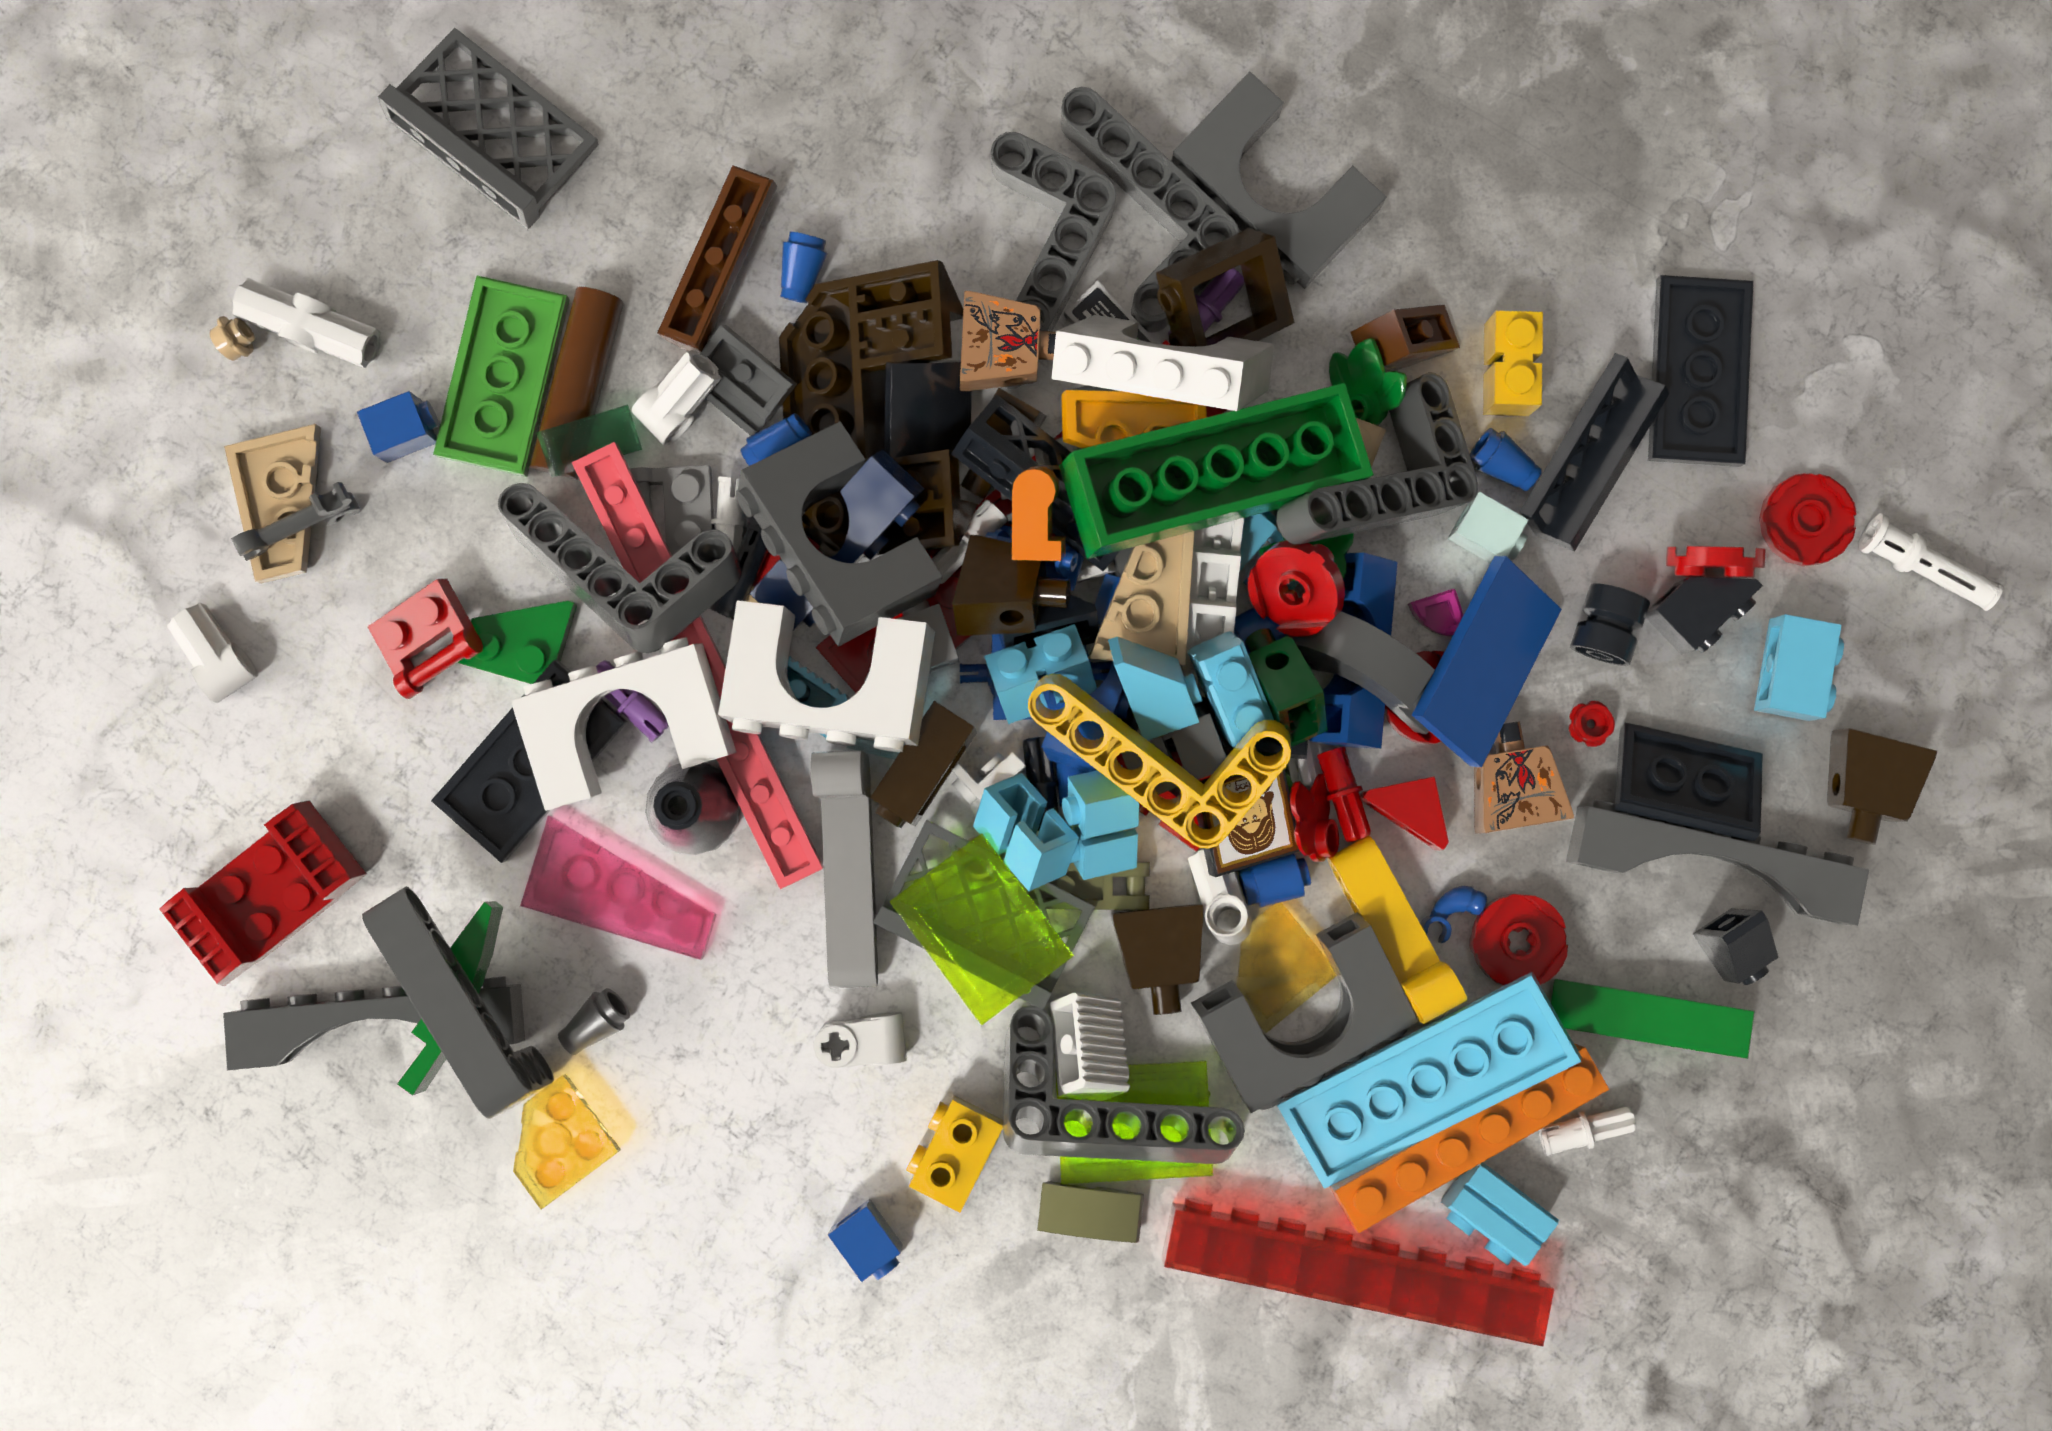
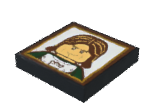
M1283 769L1220 844L1212 848H1203L1209 875L1216 878L1301 852L1296 845L1294 836L1296 823L1291 812L1290 793L1285 769ZM1232 775L1224 781L1226 788L1235 793L1244 792L1251 785L1250 781L1242 775ZM1209 778L1202 779L1199 781L1204 784ZM1201 812L1196 815L1198 825L1203 829L1214 828L1220 822L1217 816L1211 812Z

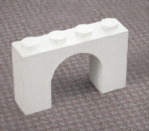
M1093 315L1056 331L1052 379L1233 411L1240 410L1268 392L1274 344L1227 337L1216 344L1199 347L1156 344L1137 340L1139 322Z
M737 601L718 712L719 716L733 723L732 730L761 734L762 726L780 729L779 736L798 740H808L809 732L826 734L827 742L846 746H855L856 738L874 740V748L893 752H903L904 744L918 746L935 631L926 622L879 617L871 668L862 688L852 698L842 704L827 708H816L802 704L794 695L788 681L787 666L795 615L786 607L780 605Z
M687 637L664 643L660 649V655L643 659L641 652H635L613 659L616 668L598 673L597 667L594 665L568 673L570 682L553 687L551 679L523 687L525 696L511 700V704L545 811L602 793L586 742V726L594 706L604 696L617 689H629L648 696L660 707L668 722L682 769L736 753L727 720L718 715L720 697L703 643L689 645Z

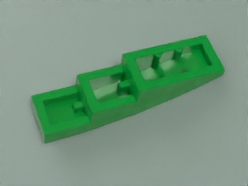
M496 901L484 902L450 947L478 994L493 956L503 906ZM422 1018L411 1033L426 1043V1046L397 1083V1085L412 1096L427 1090L446 1061L444 1054Z
M1554 979L1551 1005L1565 1029L1739 1058H1749L1755 1011Z

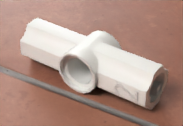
M247 278L242 285L238 286L232 300V314L259 328L275 332L279 338L310 352L318 353L320 350L363 368H366L374 360L378 352L381 333L379 330L369 324L338 314L332 307L300 293H295L293 296Z

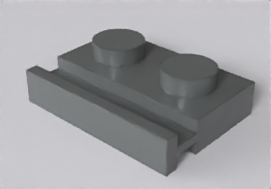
M720 325L702 352H700V355L708 357L717 366L721 380L705 399L750 436L761 431L797 385L796 382L727 325Z

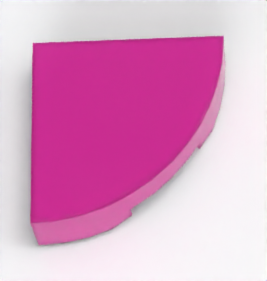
M1455 588L1408 604L1413 616L1422 626L1431 632L1443 636H1453L1463 617Z

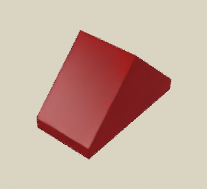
M1435 776L1361 791L1360 798L1362 803L1433 850H1444L1448 845L1449 840Z

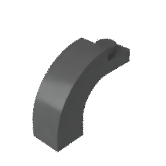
M1340 612L1316 634L1303 637L1286 635L1287 637H1292L1307 664H1312L1311 670L1333 673L1360 685L1386 704L1414 732L1428 733L1429 730L1412 716V713L1435 669L1407 646L1373 625L1344 612Z

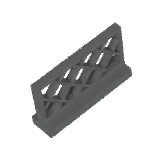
M456 28L428 54L397 88L389 84L378 96L383 113L388 121L527 230L539 219L538 210L598 146V139ZM458 46L471 56L472 69L446 71L445 59ZM478 62L485 68L479 69ZM473 80L475 99L448 101L447 82ZM480 80H502L507 84L508 97L481 99ZM440 82L441 101L420 102L411 95L422 83ZM514 90L521 96L514 97ZM535 106L543 112L544 125L517 127L515 108ZM509 108L511 127L484 129L482 110ZM476 110L477 129L457 131L450 125L449 112ZM442 112L443 119L439 117L436 113ZM549 118L557 124L550 125ZM571 134L581 142L572 154L552 155L551 135ZM545 136L547 155L519 157L518 138ZM512 138L513 158L493 159L486 154L485 140ZM478 140V142H479V147L476 146V145H475L474 143H472L471 141ZM560 165V167L554 172L553 166ZM548 166L549 178L536 192L521 181L520 168ZM514 168L515 175H513L507 169Z
M926 820L873 923L1044 1010L1095 906L1049 882L1034 889L1039 904L1012 912L1004 886L1019 880L1003 862L1004 859ZM931 833L949 843L954 861L928 869L922 849ZM956 846L973 855L960 859ZM980 858L991 864L996 883L970 891L961 864ZM917 859H919L922 871L910 875ZM956 866L965 893L938 901L930 874ZM998 868L1014 875V877L1002 880ZM924 876L932 903L913 908L897 900L906 882ZM998 888L1007 914L980 922L972 896ZM1040 889L1056 898L1044 902ZM966 898L975 924L955 930L946 925L940 906ZM1066 902L1082 910L1074 928L1054 934L1046 907ZM935 909L938 920L922 912ZM1041 909L1049 936L1022 944L1014 918ZM1009 920L1017 946L1000 952L988 947L982 928ZM977 930L980 942L965 934ZM1069 936L1060 953L1056 940ZM1051 942L1057 961L1047 977L1030 968L1025 950ZM1019 952L1023 964L1007 955Z

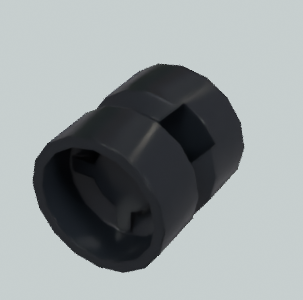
M1600 583L1591 584L1582 608L1588 617L1586 621L1577 623L1570 648L1579 654L1598 661L1619 666H1629L1638 642L1633 634V630L1643 627L1650 601L1644 596L1620 587Z

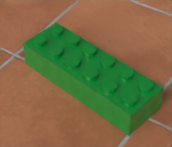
M1345 383L1075 450L1059 465L1087 559L1279 509L1282 505L1318 488L1365 480L1374 475Z

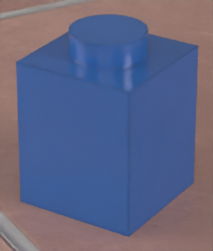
M410 391L357 411L373 455L386 463L436 444L437 437L433 429L439 427V422L434 409L429 401L423 402Z
M870 1199L832 1226L828 1233L831 1241L861 1282L872 1274L876 1280H879L900 1263L896 1256L901 1253L903 1244Z

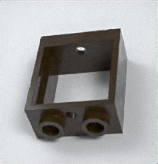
M1248 228L1155 272L1160 288L1157 292V297L1162 310L1167 315L1171 331L1169 334L1171 346H1209L1227 337L1260 341L1295 323L1275 236ZM1240 265L1252 316L1206 338L1193 287Z
M933 701L922 718L918 746L904 745L903 752L898 754L870 798L879 804L875 813L901 829L906 822L916 826L951 774L952 769L957 765L976 736L977 731L975 727L941 704Z

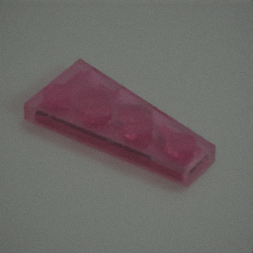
M551 815L547 817L520 904L522 907L699 960L704 958L717 915L715 912L668 884L647 874L641 868L622 859L604 848L601 844L580 834Z

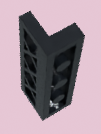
M1617 353L1614 354L1520 510V514L1528 519L1527 524L1536 536L1574 552L1670 394L1666 385L1637 375L1628 357Z
M996 394L968 427L951 455L1011 501L1014 481L1022 472L1034 466L1047 467L1053 471L1058 478L1060 488L1057 498L1052 503V533L1056 536H1066V544L1087 559L1059 465L1067 458L1071 451ZM996 414L1011 426L1013 435H1001L988 425L987 422ZM1028 448L1041 449L1049 456L1051 465H1040L1031 458ZM1120 551L1087 560L1101 571H1104Z

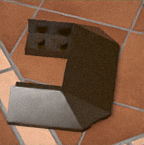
M939 260L814 285L805 298L808 305L796 322H789L779 336L780 370L797 383L782 404L783 419L790 417L793 413L798 414L807 424L812 435L841 422L866 459L865 463L872 455L882 449L884 450L886 362H931L952 358L950 321L963 319L964 309L943 262ZM948 449L893 458L925 489L915 499L921 505L918 511L902 527L895 522L885 532L884 535L890 541L877 556H881L916 537L925 550L960 545L978 504L961 500L959 462L957 458L951 455L953 450ZM840 491L818 501L802 516L804 532L820 546L819 550L827 557L838 553L847 538L849 530V513Z

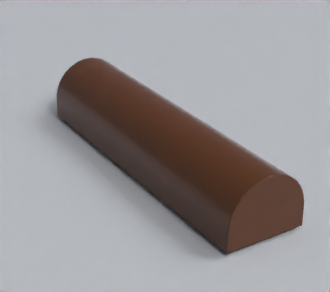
M732 165L657 332L663 339L686 351L695 350L699 354L702 352L712 335L778 187L774 180Z
M589 287L576 288L530 467L534 470L575 480L579 478L572 462L585 455L624 304L619 297Z

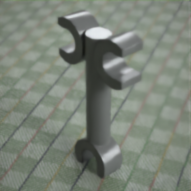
M337 482L333 484L334 489L326 494L318 495L314 493L310 495L309 499L312 505L261 529H251L231 538L239 555L244 556L245 560L248 561L266 552L270 545L325 520L328 525H334L337 523L336 519L347 513L355 515L360 512V508L353 494L347 492L342 482Z

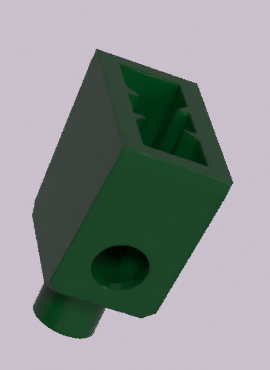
M1269 628L1259 629L1250 634L1245 640V644L1250 651L1248 654L1274 720L1283 724L1289 732L1291 747L1328 731L1324 691L1292 637L1286 636L1276 641Z

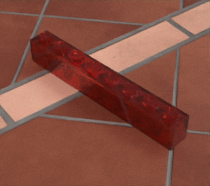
M1185 1198L1184 1204L1172 1202L1161 1256L1163 1266L1166 1268L1544 1346L1554 1288L1544 1280H1541V1273L1519 1266H1513L1511 1273L1493 1270V1262L1466 1256L1465 1263L1446 1260V1252L1429 1247H1419L1418 1254L1400 1250L1399 1242L1381 1237H1372L1371 1244L1353 1240L1354 1234L1352 1232L1333 1227H1325L1324 1234L1306 1230V1223L1291 1218L1279 1217L1277 1224L1260 1221L1259 1213L1243 1208L1233 1207L1231 1214L1212 1211V1203L1195 1198Z

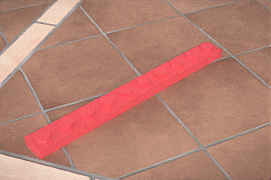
M613 442L573 461L572 465L622 567L641 583L671 558L672 554L618 444ZM700 615L671 641L687 637L689 645L703 643L721 700L726 665ZM727 720L736 753L718 758L717 761L779 888L782 889L823 869L824 866L760 735L732 730L733 723Z

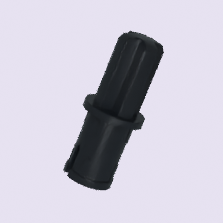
M1045 737L1028 738L1023 741L1026 777L1047 801L1038 831L1046 811L1053 808L1059 814L1056 786H1059L1058 781H1055L1053 761L1048 760L1041 747Z

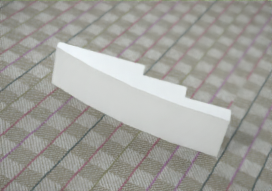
M1244 518L1194 531L1187 650L1223 633L1231 631L1234 634ZM1186 650V665H1180L1184 676L1194 674L1201 697H1205Z

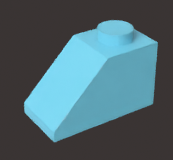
M1118 636L1108 639L1114 666L1140 732L1145 739L1150 740L1200 723L1194 704L1203 700L1194 674L1184 676L1177 658Z

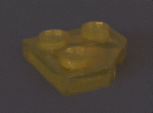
M1282 902L1270 905L1252 920L1250 934L1244 941L1240 942L1236 986L1244 995L1254 1017L1265 1033L1270 1031L1336 977L1329 960Z
M567 1074L556 1079L524 1103L519 1149L515 1155L513 1172L542 1210L621 1151L619 1145Z

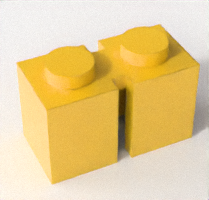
M1495 311L1484 324V365L1492 366L1483 374V415L1530 416L1542 405V363L1533 362L1543 352V312ZM1503 355V362H1496Z

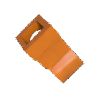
M1030 467L1018 475L1014 481L1012 489V560L1061 561L1066 556V536H1052V503L1058 496L1060 486L1054 472L1047 467Z

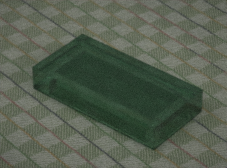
M628 405L536 432L551 477L575 471L572 465L573 461L613 442L618 444L623 455L642 450Z

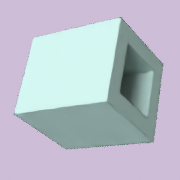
M1478 492L1475 499L1467 503L1447 539L1488 563L1492 562L1494 556H1507L1514 560L1527 540L1528 536L1523 534L1522 531L1528 519L1485 494Z

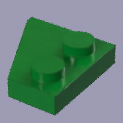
M562 601L472 618L471 623L481 639L483 650L473 658H463L458 663L533 684L553 660L561 661L577 604L570 601Z

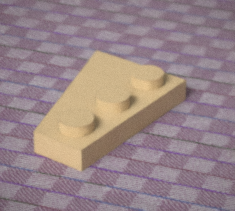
M316 424L224 446L244 532L251 529H261L312 505L309 497L315 493L321 435L320 426ZM311 526L270 545L266 552L251 559L255 582L263 584L307 573Z
M1194 531L1132 548L1088 659L1113 661L1108 639L1118 636L1175 657L1179 660L1180 665H1186Z

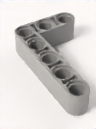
M862 750L813 752L811 755L812 791L814 797L821 799L829 988L877 987L878 952L877 927L873 923L876 917L869 755Z

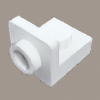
M1013 752L1006 759L998 753L980 769L979 773L984 779L977 784L957 764L952 771L958 778L952 785L971 805L976 799L981 801L984 788L1018 775L1025 769V765Z

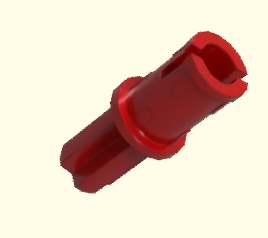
M1344 746L1317 755L1330 794L1326 796L1327 801L1333 800L1345 840L1353 842L1368 837L1371 834V829L1359 795L1363 788L1362 785L1357 786L1349 763L1347 750Z

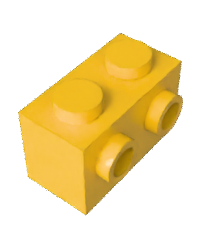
M954 1095L949 1105L940 1101L928 1125V1128L934 1130L935 1133L927 1148L918 1145L906 1171L914 1174L909 1184L910 1188L960 1213L1003 1129V1120Z

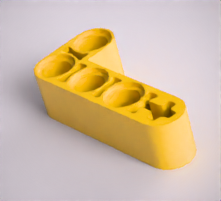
M1371 836L1360 839L1343 848L1334 857H1327L1328 864L1354 913L1358 912L1371 925L1418 1021L1425 1024L1466 1002L1468 999L1459 979L1446 962L1440 961L1384 856Z

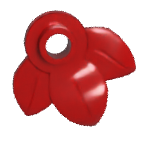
M1317 774L1310 790L1301 781H1295L1290 792L1291 812L1297 821L1294 830L1296 845L1304 856H1309L1313 862H1323L1327 857H1334L1339 848L1337 823L1335 820L1329 819L1330 802L1326 798L1328 791L1324 774Z

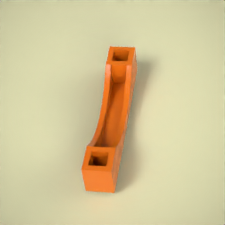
M1574 1043L1582 1057L1580 1063L1329 1186L1350 1224L1358 1233L1366 1230L1610 1090L1586 1047Z

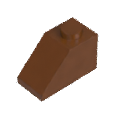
M1445 305L1394 309L1350 332L1355 346L1365 339H1375L1386 372L1396 371L1460 348Z

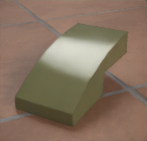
M1052 1181L1043 1182L1037 1231L1090 1239L1137 1243L1140 1238L1144 1194L1106 1187L1088 1188Z

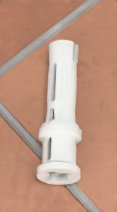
M1884 514L1875 516L1861 535L1858 550L1866 554L1872 551L1893 563V569L1899 572H1909L1912 570L1941 587L1973 602L1985 611L1990 610L2001 597L2003 586L2000 583L1993 582L1963 564L1928 547L1927 540L1923 535L1918 532L1909 534L1889 523V517ZM1885 540H1889V541H1891L1892 543L1896 544L1897 546H1894V545L1888 543V542L1885 541ZM1939 569H1943L1955 575L1956 577L1968 582V584H1965L1951 577L1950 575L1940 571Z

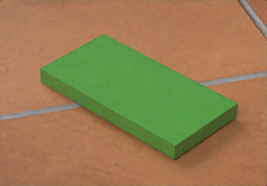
M476 275L433 455L443 459L524 477L528 476L570 301L567 295Z

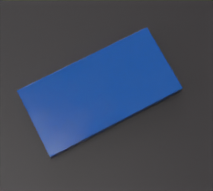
M1494 556L1412 713V716L1472 767L1483 766L1562 610L1507 556Z

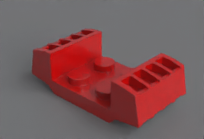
M310 800L291 804L264 824L269 832L202 885L193 888H183L159 908L217 985L226 986L251 966L266 958L338 901L347 890L367 875Z

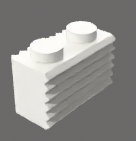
M1074 992L1050 1002L1059 1098L1103 1101L1128 1092L1130 1085L1127 1083L1129 1067L1126 1063L1127 1057L1124 1055L1126 1047L1123 1046L1125 1038L1122 1036L1125 1024L1121 1016L1122 1010L1119 1008L1121 1001L1118 998Z

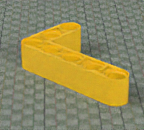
M1061 674L1043 676L1037 681L1028 699L1030 716L1037 724L1191 844L1199 848H1212L1220 844L1283 771L1290 760L1291 738L1288 730L1283 724L1275 720H1263L1250 728L1203 784L1074 682ZM1047 690L1056 691L1063 697L1065 706L1058 710H1050L1041 703L1040 694ZM1084 721H1094L1102 727L1104 735L1099 739L1089 740L1079 732L1078 725ZM1265 737H1273L1282 744V748L1276 755L1264 756L1255 749L1256 742ZM1132 751L1139 755L1143 764L1134 770L1125 769L1118 763L1116 756L1121 752ZM1242 775L1250 781L1251 785L1246 791L1235 793L1226 788L1224 781L1229 776ZM1165 781L1172 782L1180 788L1181 794L1171 800L1164 799L1157 794L1155 786ZM1211 812L1217 816L1220 822L1214 828L1203 829L1197 826L1193 818L1198 813Z

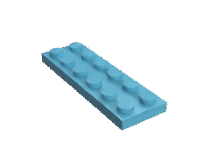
M1530 972L1328 1075L1316 1084L1305 1087L1283 1098L1277 1104V1107L1325 1189L1580 1063L1582 1057L1533 972Z

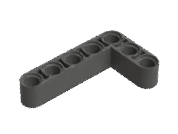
M1087 87L1073 88L1062 100L1061 128L1063 133L1180 242L1134 293L1131 315L1147 332L1161 331L1169 324L1166 313L1163 312L1156 316L1148 315L1142 310L1140 305L1147 298L1158 299L1157 292L1160 288L1155 272L1210 247L1204 238L1208 233L1218 232L1227 239L1239 233L1238 225L1233 218L1097 92ZM1077 108H1086L1094 116L1087 122H1077L1069 114ZM1110 139H1119L1126 144L1127 149L1122 153L1113 154L1108 152L1103 144ZM1144 170H1153L1160 176L1161 181L1155 185H1145L1139 181L1137 174ZM1177 201H1186L1192 205L1195 212L1188 217H1180L1174 214L1171 210V205ZM1211 279L1193 287L1194 294L1197 295Z
M1014 131L1005 132L996 138L991 148L992 173L996 180L1002 185L1061 214L1016 299L1018 302L1040 307V318L1044 323L1040 331H1053L1112 218L1116 199L1115 187L1106 176L1021 133ZM1007 152H1016L1023 156L1024 161L1016 167H1008L1001 163L1000 158ZM1055 172L1063 176L1065 182L1058 188H1050L1042 183L1041 178L1047 173ZM1089 193H1097L1103 196L1107 203L1099 209H1091L1084 205L1082 199ZM1075 233L1082 236L1086 243L1078 250H1070L1064 247L1060 240L1067 234ZM1053 273L1059 275L1065 284L1057 291H1049L1040 285V279L1047 274ZM1021 385L1007 386L1001 388L1016 389Z
M1428 372L1406 383V391L1402 403L1397 408L1389 410L1407 471L1318 488L1282 505L1277 513V525L1281 535L1292 544H1304L1433 517L1475 499L1478 492L1477 477L1450 389L1441 376Z
M527 483L513 484L506 488L498 499V509L515 538L638 652L651 653L661 649L664 643L670 642L733 588L741 578L742 568L733 544L727 534L719 530H708L698 534L639 583L534 486ZM645 620H648L647 622L638 625L639 623H641V622H643V621H645Z
M405 886L362 914L363 922L369 934L472 1102L483 1116L491 1119L512 1109L554 1082V1076L548 1063L534 1046H529L516 1052L513 1051L430 914L414 891Z
M1033 1005L1018 1009L1012 1016L1006 1033L1004 1048L1003 1136L1008 1147L1014 1152L1024 1155L1219 1164L1228 1160L1243 1140L1245 1132L1243 1121L1238 1114L1225 1108L1053 1099L1052 1019L1045 1010H1041ZM1021 1027L1033 1028L1039 1034L1040 1039L1035 1041L1025 1040L1018 1033V1029ZM1021 1072L1032 1073L1037 1077L1039 1085L1036 1087L1024 1086L1018 1080L1017 1074ZM1021 1118L1031 1119L1037 1124L1039 1132L1036 1134L1023 1133L1017 1127L1016 1121ZM1072 1120L1081 1123L1086 1129L1087 1135L1082 1137L1071 1135L1066 1130L1064 1123ZM1116 1123L1126 1124L1133 1131L1134 1138L1127 1140L1120 1138L1114 1132L1112 1125ZM1160 1127H1174L1180 1133L1182 1141H1169L1161 1133ZM1208 1129H1220L1226 1134L1229 1143L1223 1145L1216 1143L1210 1137Z

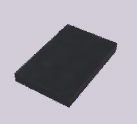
M1625 722L1619 731L1614 810L1755 841L1761 834L1763 753Z

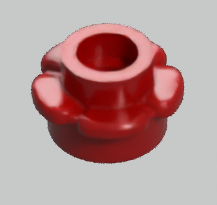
M1589 701L1586 705L1580 703L1570 712L1571 724L1568 729L1571 737L1577 742H1585L1588 747H1597L1604 744L1606 738L1614 732V717L1607 706L1599 701ZM1589 719H1592L1595 722V726L1593 728H1589L1587 726V721Z

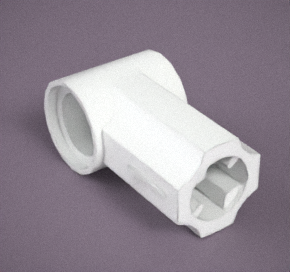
M695 350L687 351L661 383L654 385L642 394L633 405L631 412L663 446L672 444L688 430L694 421L692 413L721 380L717 366L708 357L700 355Z
M199 603L193 607L185 608L172 617L167 627L193 664L194 668L191 669V673L195 682L211 701L219 703L258 677L257 670L250 658L237 644L230 642L207 605Z
M1204 850L1198 851L1193 856L1188 857V861L1203 905L1206 924L1213 936L1221 943L1228 945L1238 944L1244 941L1250 934L1252 919L1247 910L1236 872L1216 878L1209 875ZM1233 909L1241 913V920L1236 928L1225 931L1217 927L1218 916L1223 911Z

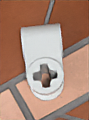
M902 1013L863 1016L860 1019L827 1023L820 1029L814 1040V1052L817 1059L823 1065L830 1068L859 1065L879 1066L907 1061ZM832 1032H839L840 1040L849 1041V1046L843 1047L841 1056H833L832 1049L824 1048L823 1043L829 1041Z

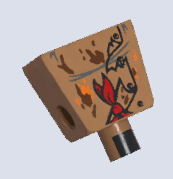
M973 291L964 292L960 370L961 391L1037 382L1038 360L1054 359L1056 332L1040 331V307Z
M1520 721L1503 724L1495 740L1497 754L1488 755L1482 767H1474L1475 834L1573 819V810L1549 746L1525 749Z

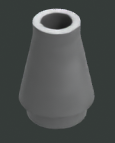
M606 988L601 993L593 992L568 1025L558 1033V1039L567 1052L577 1055L583 1049L623 1030L624 1022L630 1018V1012L624 1001L611 989Z

